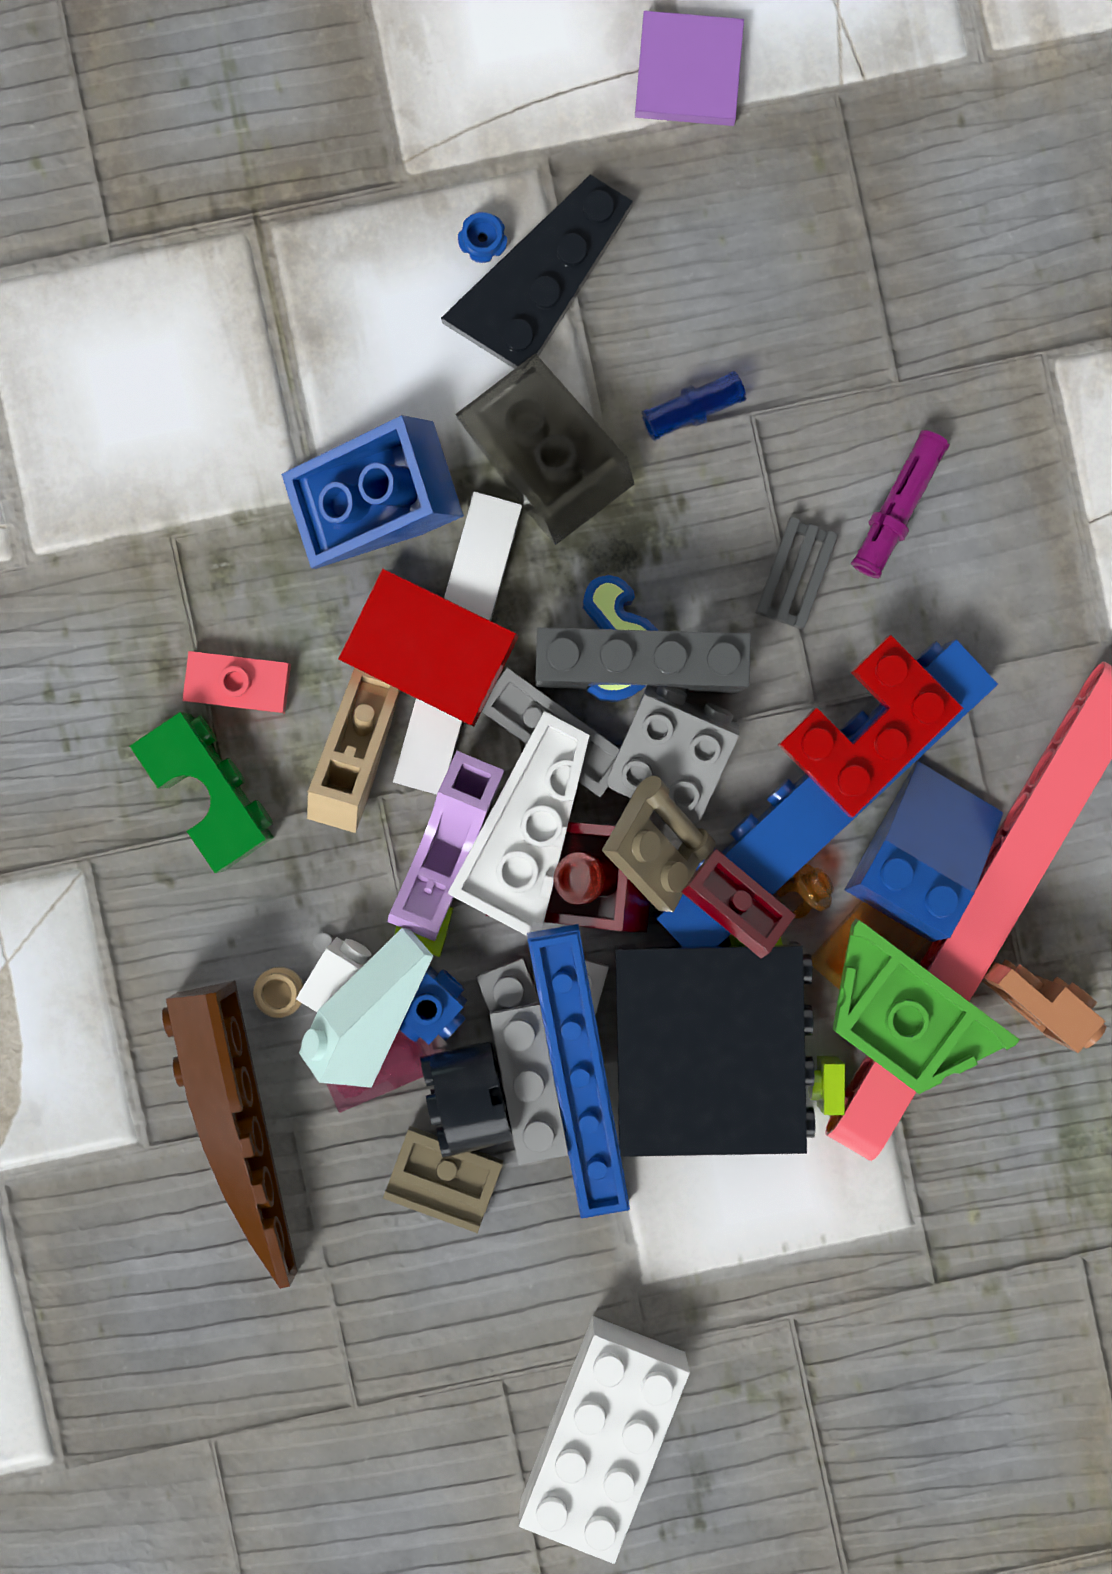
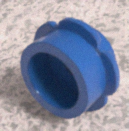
M478 212L467 217L463 222L462 230L458 233V244L461 251L468 253L470 259L477 263H487L492 260L493 256H500L507 246V236L503 233L505 230L503 222L497 216L486 212ZM479 235H487V241L480 242L478 240Z

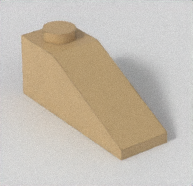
M354 668L308 789L307 819L356 833L372 789L401 692L400 690Z

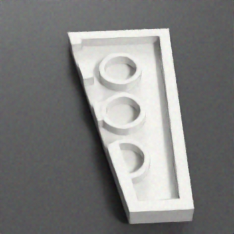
M544 711L447 894L526 936L529 932L542 930L588 745L589 734Z

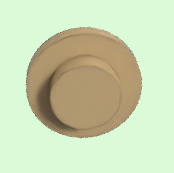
M271 968L262 973L254 985L253 995L255 1003L264 1014L270 1017H287L301 1006L302 1003L296 1000L304 984L299 975L289 968Z

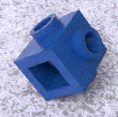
M430 966L399 1028L400 1031L414 1042H417L421 1037L429 1045L438 1035L446 1041L466 1019L459 1013L467 1001L461 995L465 990L464 987L446 970L442 969L438 973ZM422 1000L433 1001L437 1007L436 1015L430 1018L426 1017L418 1009L419 1002Z

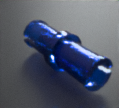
M731 371L728 375L696 389L690 385L681 390L680 396L653 408L643 410L641 414L643 415L642 419L651 439L656 441L660 437L692 423L696 427L707 422L708 416L737 403L745 402V388L735 371Z

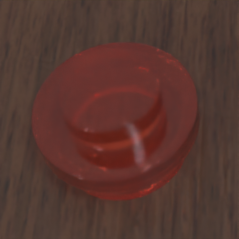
M576 852L567 855L560 861L554 871L553 880L557 892L565 901L582 905L592 902L600 895L605 882V874L601 863L594 856Z

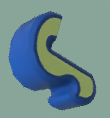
M611 575L600 576L592 580L587 586L584 594L583 609L599 629L658 631L647 618L624 611L623 607L631 605L635 595L633 589L621 578ZM594 685L587 690V693L599 701L619 702L631 698L643 690L646 685Z

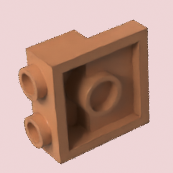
M1006 959L1002 964L993 961L982 979L983 983L1047 1038L1076 1053H1079L1083 1047L1089 1048L1093 1046L1106 1030V1025L1104 1024L1106 1021L1092 1010L1097 1002L1074 983L1068 985L1058 977L1053 982L1033 975L1021 965L1016 967Z

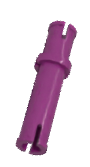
M922 430L919 433L918 439L880 511L874 512L868 522L871 528L851 562V565L859 572L879 579L898 541L905 540L909 532L907 524L925 492L938 464L950 446L944 437L928 430Z

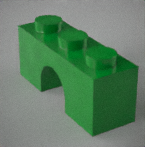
M179 712L129 747L158 789L171 788L190 776L200 780L206 786L210 795L209 811L202 821L186 832L213 872H223L274 838L268 829L273 825V821L258 800L250 802L240 786L245 783L241 772L231 759L226 758L222 761L212 746L217 741V738L207 722L201 716L194 719L189 713Z

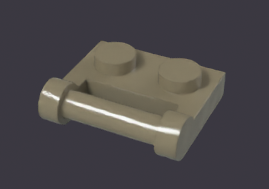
M650 776L644 779L636 788L602 851L658 911L674 912L683 895L681 891L692 878L700 861L705 860L714 851L716 843L705 829H698L669 797L670 789L661 778ZM653 810L682 841L678 850L649 819Z

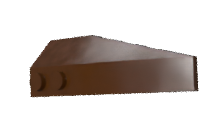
M236 981L177 992L166 998L167 1007H164L162 1010L165 1032L168 1037H174L178 1056L173 1058V1072L176 1083L179 1087H185L188 1104L203 1150L222 1194L248 1242L280 1289L290 1287L298 1271Z

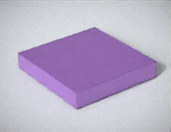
M644 11L635 118L734 126L744 19Z

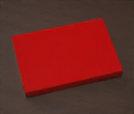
M382 568L338 660L475 727L519 635Z

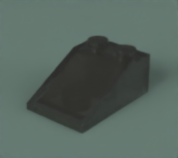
M536 353L455 414L527 513L554 545H557L635 484L628 457Z

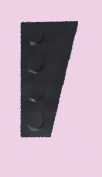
M590 174L441 317L442 324L527 376L629 214L633 201Z

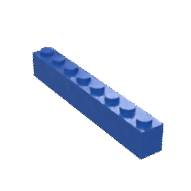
M957 639L945 643L943 646L935 641L915 660L964 709L853 818L848 817L805 773L795 784L787 779L767 797V801L771 806L758 818L751 813L737 824L729 833L735 840L721 853L771 895L783 886L998 685ZM880 704L869 715L861 710L840 731L853 742L886 708ZM705 860L700 861V863H699V865H698L696 871L699 869V867L702 865V863H703ZM684 894L674 912L657 911L654 914L656 919L682 947L718 946L731 934Z

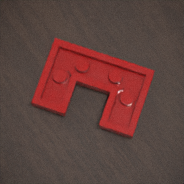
M892 635L887 636L850 672L886 708L853 742L818 708H814L777 744L851 818L964 709Z

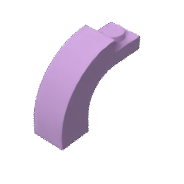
M456 751L437 793L433 811L417 853L389 913L387 922L401 928L411 929L413 933L435 941L454 899L453 896L447 893L487 819L504 773L503 769Z

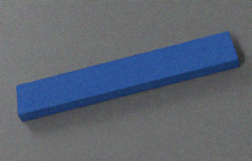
M579 924L527 933L528 945L580 1217L582 1219L630 1210Z

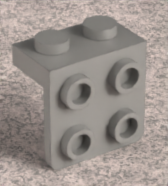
M647 685L639 702L635 717L608 775L607 784L610 789L631 798L638 785L644 779L650 776H658L670 789L669 797L693 824L697 823L702 818L738 740L739 724L732 721L734 715L719 706L706 703L703 709L685 701L687 694L675 687L658 686V688Z

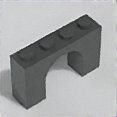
M537 627L536 686L537 688L587 690L588 686L653 685L686 688V692L736 694L748 688L750 683L751 633Z

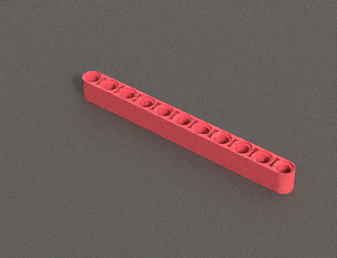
M1104 661L1101 662L1089 675L995 835L975 893L951 938L932 942L919 964L969 1002L1112 759V666ZM866 1055L845 1090V1115H831L825 1134L867 1160L872 1161L886 1145L916 1091Z

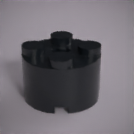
M491 1041L420 1057L425 1084L427 1087L434 1085V1088L430 1089L431 1094L426 1095V1102L432 1126L443 1125L436 1128L443 1158L513 1140L505 1094L502 1091L499 1078L500 1073Z

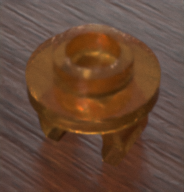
M805 864L778 889L777 894L779 897H782L788 892L794 891L802 896L803 903L793 911L796 915L794 918L798 919L805 917L812 908L818 911H824L832 904L831 894L834 889L830 878L821 868H813L811 865Z

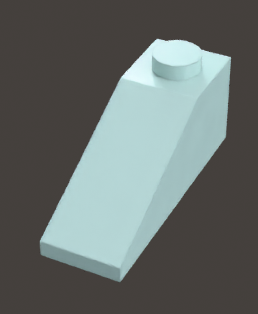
M401 928L318 1010L310 1029L303 1037L299 1054L319 1083L372 1088L433 958L430 951L411 929Z

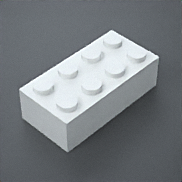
M592 1316L520 1499L519 1527L615 1564L690 1374L684 1351Z

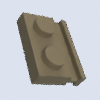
M409 1126L383 1199L478 1234L483 1216L502 1169L503 1160L477 1150L443 1158L436 1135Z

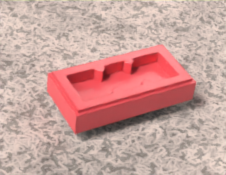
M188 651L182 701L285 714L291 664Z

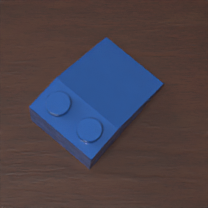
M401 415L281 474L312 569L327 566L423 535L464 516L434 422L430 420Z
M917 761L913 765L844 890L930 942L951 938L975 893L1004 812Z

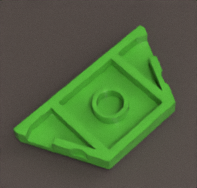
M858 919L853 921L849 933L833 1030L907 1086L921 1094L941 1084L945 1077L953 1073L960 1074L978 1065L977 1061L1003 1048L1008 1050L1019 1042V1038Z

